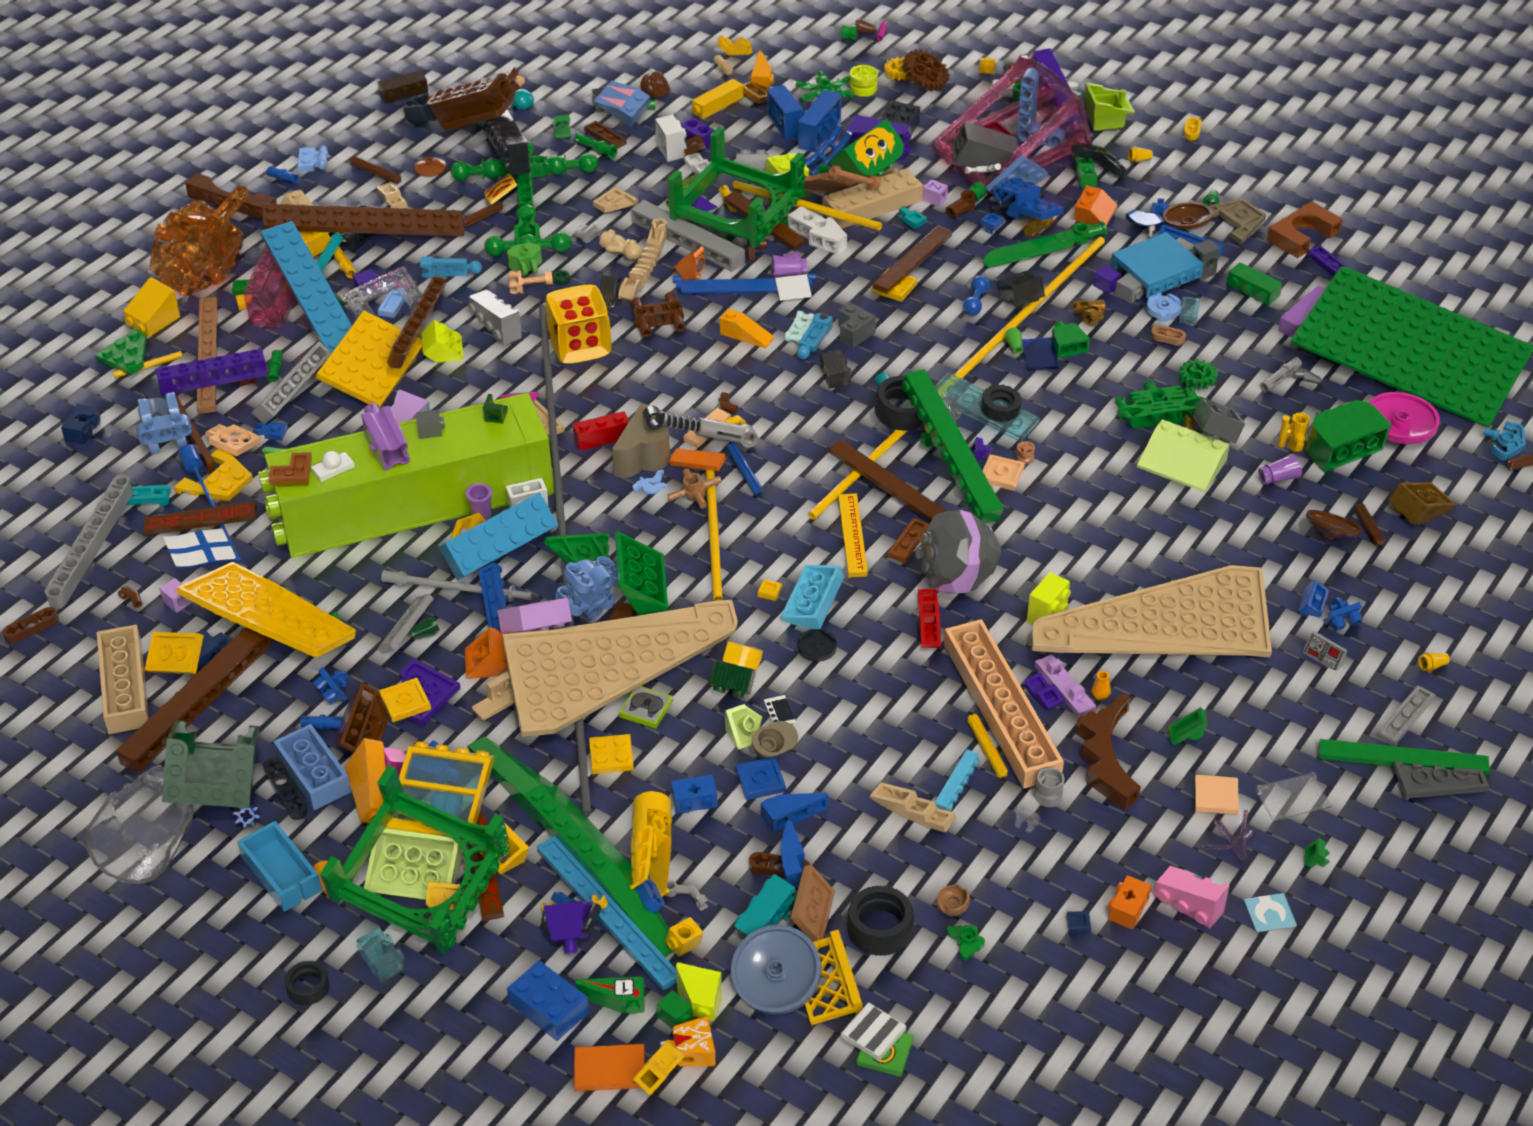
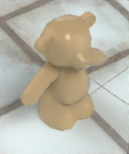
M612 229L608 232H603L600 237V246L605 248L606 251L624 254L631 261L639 259L641 253H644V249L635 240H626L624 237L616 235Z

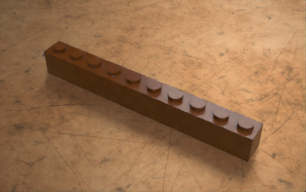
M247 627L242 629L232 641L217 653L207 665L203 666L185 686L176 692L166 704L162 705L142 727L135 731L116 750L120 765L138 774L141 773L166 748V740L175 720L186 721L185 727L187 728L272 645L271 638Z

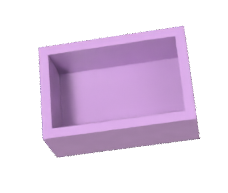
M568 598L497 610L501 634L544 631L550 628L564 627L565 622L572 621Z

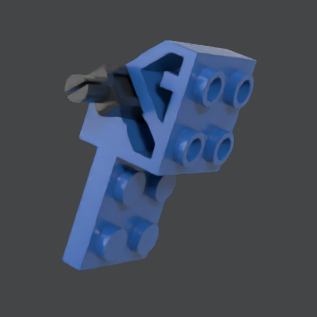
M1013 178L1012 181H1002L1001 184L994 185V196L998 204L990 206L988 211L989 213L1006 211L1008 216L1016 219L1030 216L1044 220L1064 214V207L1058 206L1054 202H1046L1043 199L1044 194L1040 192L1041 187L1034 185L1033 182H1024L1020 178Z

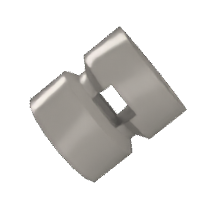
M1049 767L1038 772L1035 799L1040 805L1055 807L1060 804L1065 780L1060 770Z

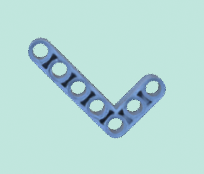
M1028 68L1021 80L1017 136L1024 142L1057 148L1065 137V131L1057 126L1036 123L1039 72L1034 68Z

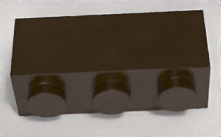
M421 70L377 81L379 95L385 104L428 92L427 79Z

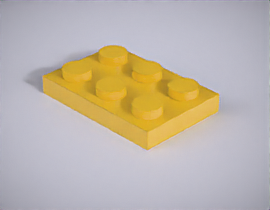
M152 632L145 671L152 673L196 674L204 635L199 633Z

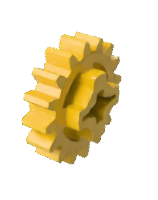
M904 57L891 58V61L887 60L885 64V74H887V77H892L893 80L896 79L898 81L900 79L904 81L907 78L910 79V77L905 76L907 72H903Z

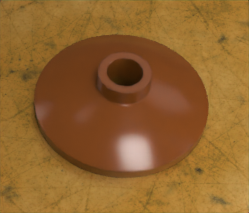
M437 157L423 158L414 165L415 172L423 177L438 176L446 169L445 161Z

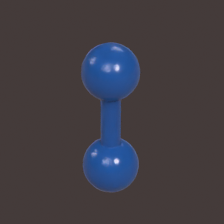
M978 275L973 278L971 282V287L974 291L973 297H968L963 303V310L969 316L978 315L982 310V303L979 297L990 288V281L984 275Z

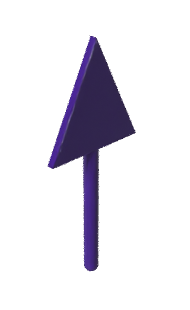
M701 196L695 200V203L690 205L706 212L718 208V206Z

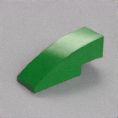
M1073 155V164L1080 187H1086L1087 185L1097 187V173L1094 170L1093 160L1089 157Z

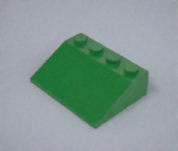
M616 531L618 588L638 615L666 611L668 609L664 554Z

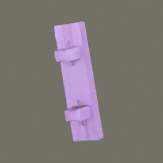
M1051 654L1035 661L1036 669L1041 672L1050 685L1056 687L1065 700L1064 702L1078 719L1091 710L1096 712V705L1087 696L1085 689L1075 682L1064 669L1059 659H1056Z

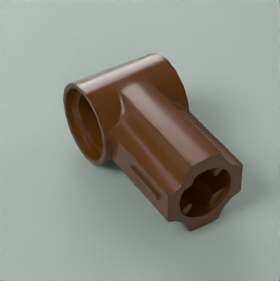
M970 190L963 191L961 198L946 207L948 216L954 219L964 212L974 211L975 193Z

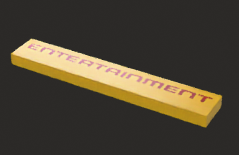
M857 493L838 494L848 578L868 577Z

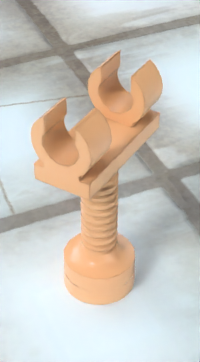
M521 270L508 273L511 294L523 293L524 284L545 282L546 285H553L551 271L545 272L541 277L522 278Z

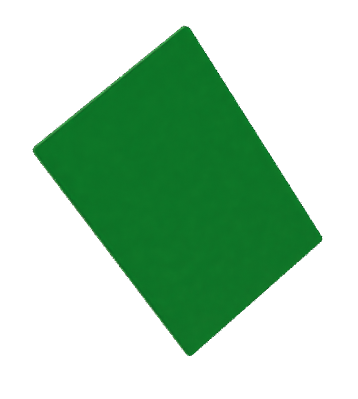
M1345 266L1340 267L1291 338L1292 344L1408 394L1418 396L1431 404L1485 427H1490L1533 352V345L1528 342L1519 340L1495 328L1483 325L1478 321L1464 317L1461 314L1452 312L1447 308L1440 307L1430 301L1421 299Z

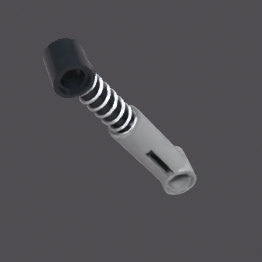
M648 406L643 411V419L651 429L669 426L670 428L686 429L688 432L692 430L698 436L739 443L747 448L755 446L758 442V435L749 424L737 425L701 417L696 420L695 418L678 417L676 414L672 416L670 413L667 414L659 410L656 406ZM653 415H657L655 419L650 420Z

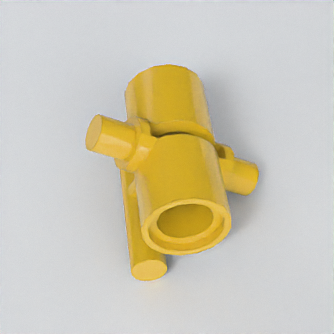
M1296 413L1292 417L1291 424H1289L1290 417L1283 416L1278 447H1285L1286 439H1288L1287 446L1290 450H1303L1310 421L1309 416L1305 413Z

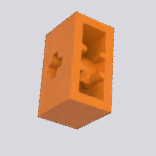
M1127 875L1124 882L1118 884L1115 892L1117 894L1116 897H1111L1108 903L1107 910L1110 911L1108 920L1133 930L1150 899L1152 885Z

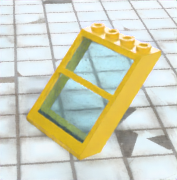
M416 741L415 744L408 747L399 779L405 794L459 819L476 824L495 756L489 755L488 751L477 750V753H471L467 748L457 747L456 750H450L447 745L436 744V747H430L427 742ZM396 811L386 826V829L449 837Z

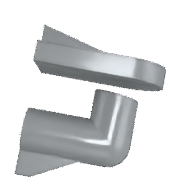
M586 224L580 225L574 236L581 239L583 243H589L598 236L600 229L596 228V224H592L590 227Z

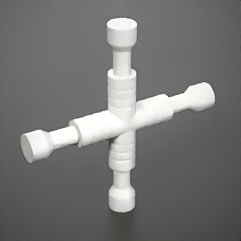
M1000 164L976 166V168L965 167V173L999 172L1000 170L1007 169L1010 165L1001 166Z

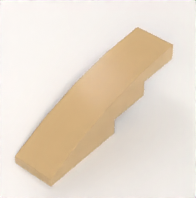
M392 183L376 186L382 201L390 204V208L409 209L406 200L401 197L400 190Z
M880 783L870 795L873 801L888 810L923 826L945 833L956 820L955 812L937 808L934 801L918 798L916 791Z

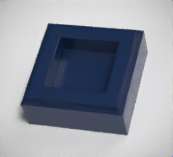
M1067 911L1066 918L1069 934H1091L1089 911Z

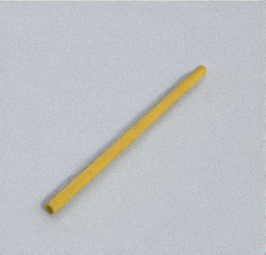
M736 180L733 182V188L772 199L770 193L764 188ZM779 194V195H777V197H783V196H784V194ZM802 199L795 205L796 207H803L813 212L878 231L882 228L881 222Z
M705 470L706 480L715 477V471ZM716 485L707 488L713 600L721 601L723 596Z

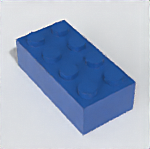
M823 90L815 102L811 104L810 108L805 111L803 117L798 120L797 141L799 149L816 153L834 130L837 123L841 121L840 93Z

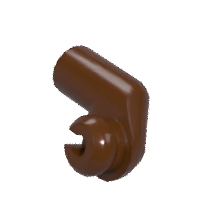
M722 392L718 398L720 408L736 414L738 406L730 403V395L728 393Z
M123 586L118 591L120 598L126 599L129 597L131 599L133 607L139 608L142 606L143 603L138 591L128 586Z

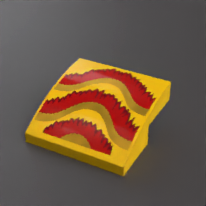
M509 173L487 189L484 194L492 205L516 187L517 183Z

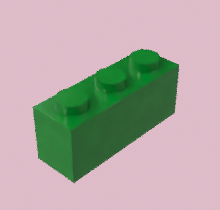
M1241 262L1228 271L1226 285L1268 306L1280 297L1283 284Z

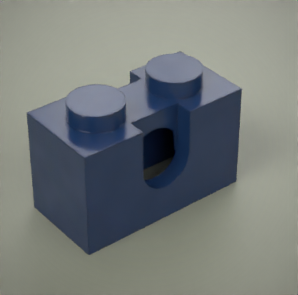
M76 405L61 426L65 441L86 443L88 438L92 436L93 429L101 421L97 407Z

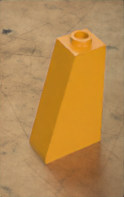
M364 738L346 764L345 769L349 776L360 821L370 823L383 803L377 782L385 771V758L382 741Z

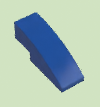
M790 820L786 823L782 837L781 868L783 880L797 887L800 884L803 873L801 867L805 866V853Z

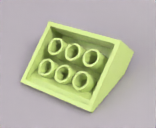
M1161 420L1154 430L1137 464V468L1205 493L1227 461L1230 444Z
M385 828L371 850L364 888L377 894L426 900L428 882L455 884L461 866L463 851L451 837Z

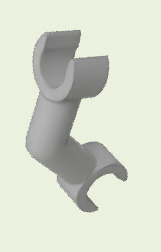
M675 881L667 882V888H672L666 894L667 897H673L677 894H690L700 911L708 908L705 903L708 901L704 894L701 895L695 886L677 885Z

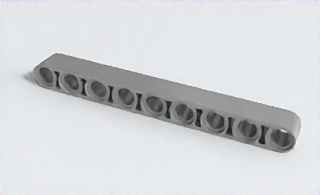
M120 474L113 478L47 585L45 594L50 607L61 609L67 604L133 495L131 482L127 475Z

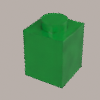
M673 990L656 1004L657 1018L671 1029L676 1025L692 1021L693 1019L692 1005Z

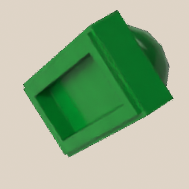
M1200 707L1168 726L1171 743L1177 745L1185 739L1192 741L1200 740L1203 737L1204 728L1208 726L1205 710Z

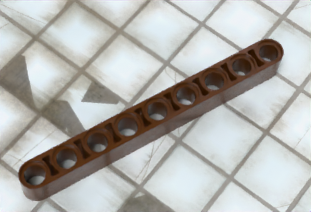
M432 277L391 348L387 364L390 367L399 369L406 361L442 297L446 286V281L443 278Z

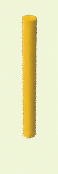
M179 351L144 362V367L139 371L183 358L182 353ZM121 370L113 371L114 378L128 375Z

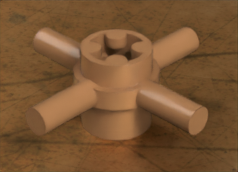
M684 469L683 489L667 494L669 501L687 496L690 501H697L701 509L707 506L704 500L706 488L722 483L720 476L702 481L700 474L691 473L689 469Z

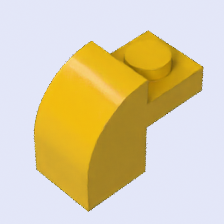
M728 642L722 661L758 670L763 651L755 647Z
M667 1040L638 1071L633 1080L651 1095L685 1055Z

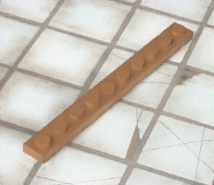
M217 297L200 298L198 360L217 357ZM216 385L197 389L198 414L216 412Z

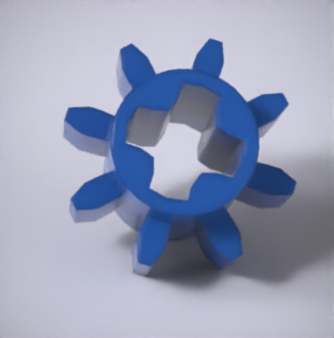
M250 801L249 808L239 807L240 811L236 810L233 812V814L238 815L235 823H244V828H246L248 823L255 826L254 818L261 817L260 814L256 813L259 806H251ZM245 810H249V814L253 816H250L249 819H246L245 815L242 813H244Z

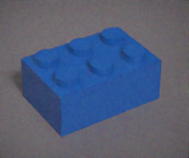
M785 85L767 89L768 117L785 140L797 137V122L804 115L803 107H800L797 99L792 96L791 91Z
M540 960L507 987L509 1004L556 1041L561 1039L589 1013L588 997Z

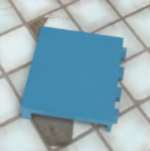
M1165 232L1113 252L1111 267L1114 270L1121 267L1124 268L1147 288L1146 298H1149L1152 295H1157L1202 277L1203 262Z

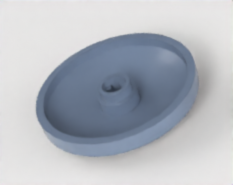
M784 925L762 927L749 934L737 947L731 964L732 982L739 997L750 1008L770 1015L790 1013L805 1005L816 992L822 971L820 957L813 942L801 931Z

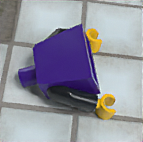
M593 895L592 900L594 903L592 905L591 902L587 901L555 904L553 900L550 901V905H546V903L541 904V908L544 911L542 912L540 925L552 941H564V954L578 953L577 940L589 937V933L592 931L601 910L608 905L605 895H603L601 900H599L597 895Z

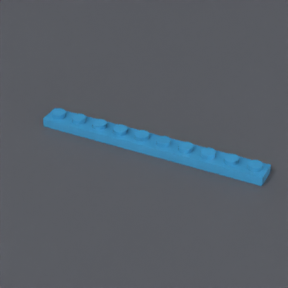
M555 836L537 846V852L581 901L591 902L592 905L594 903L592 900L593 895H597L599 900L605 895L608 905L601 910L597 919L662 991L677 983L676 969Z

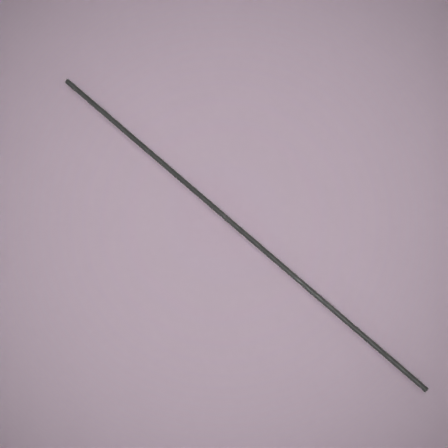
M541 304L539 306L558 533L559 536H566L546 306ZM561 559L563 585L570 584L564 576V569L567 563ZM571 615L572 621L566 622L567 627L574 626L573 615ZM582 718L575 722L583 815L589 816L591 815V803Z

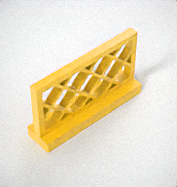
M839 930L831 931V937L813 942L817 951L827 945L830 946V950L826 956L818 953L820 959L823 960L821 962V975L828 978L824 986H818L817 989L820 992L817 997H811L805 1004L811 1026L854 1012L857 1016L863 1009ZM827 962L836 966L831 974L823 971ZM833 980L842 984L837 992L829 989ZM825 993L834 996L830 1004L820 1001ZM838 999L848 1003L847 1007L841 1009L834 1007ZM817 1005L826 1009L823 1014L813 1017L812 1012Z

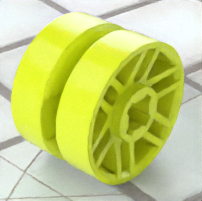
M869 65L853 67L850 70V92H854L856 96L860 97L875 94L877 92L878 71Z

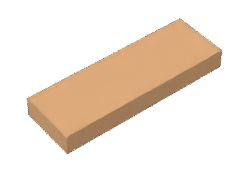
M716 408L705 418L723 422L731 418V414ZM692 430L683 436L685 442L697 448L709 439L708 437L696 435Z

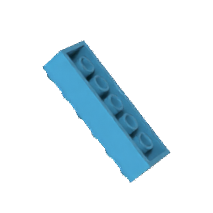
M539 492L445 542L439 549L458 581L557 527L558 523Z

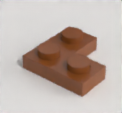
M311 452L292 453L290 466H270L269 485L308 484L312 462Z

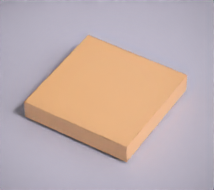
M990 454L983 473L990 485L1015 491L1024 471L1025 463Z
M1195 775V811L1238 815V778Z

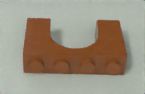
M1311 201L1287 217L1282 218L1279 222L1271 225L1267 231V241L1298 259L1309 250L1311 238L1296 229L1310 228L1331 238L1341 231L1343 218Z

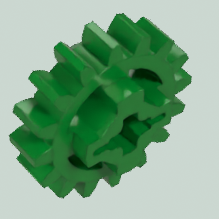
M1196 359L1194 362L1192 360H1189L1188 363L1184 362L1183 366H1180L1179 378H1181V383L1186 382V387L1191 385L1193 388L1198 387L1199 390L1202 387L1208 389L1209 386L1213 387L1214 383L1217 382L1218 370H1216V366H1211V362L1205 363V360L1199 362Z

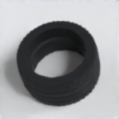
M905 376L889 377L880 384L876 393L874 409L877 418L881 423L895 430L907 431L921 426L923 422L918 418L914 407L901 408L888 401L892 398L909 400L907 393L902 389V382Z
M877 885L861 890L852 898L848 908L847 928L849 937L857 948L867 954L886 956L901 951L909 943L913 933L914 912L909 898L904 893L893 887ZM887 911L897 916L901 923L893 929L881 931L866 927L860 921V918L869 912Z

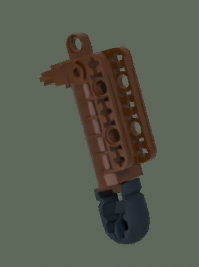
M513 66L508 72L499 73L495 77L467 83L464 86L448 88L445 91L440 90L416 96L406 101L403 108L405 118L409 123L416 126L428 123L430 120H438L444 131L498 118L512 104L515 92L520 89L516 80L519 69Z

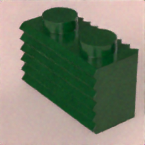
M714 661L709 685L714 687L713 690L716 692L725 693V690L733 691L732 695L744 697L745 694H751L756 672L751 668Z

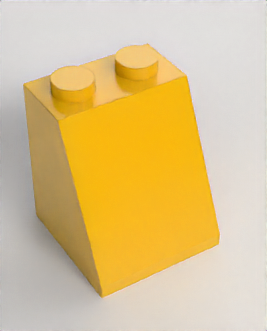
M152 277L146 281L123 310L125 323L129 327L146 333L148 337H151L180 318L175 291Z

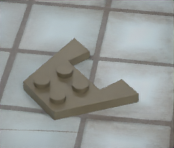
M1245 199L1209 205L1213 210V218L1219 215L1237 228L1230 232L1229 237L1240 245L1266 219L1264 212Z

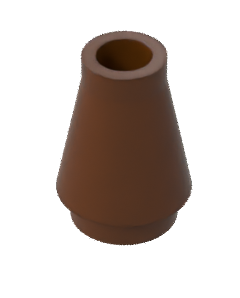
M856 19L857 33L875 34L876 25L863 19Z

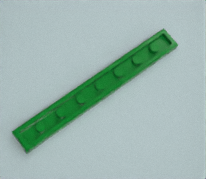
M1327 739L1319 740V759L1392 767L1394 762L1397 761L1402 762V765L1412 766L1413 763L1422 764V767L1434 768L1435 765L1443 766L1447 770H1454V768L1483 770L1485 776H1489L1490 773L1489 756Z

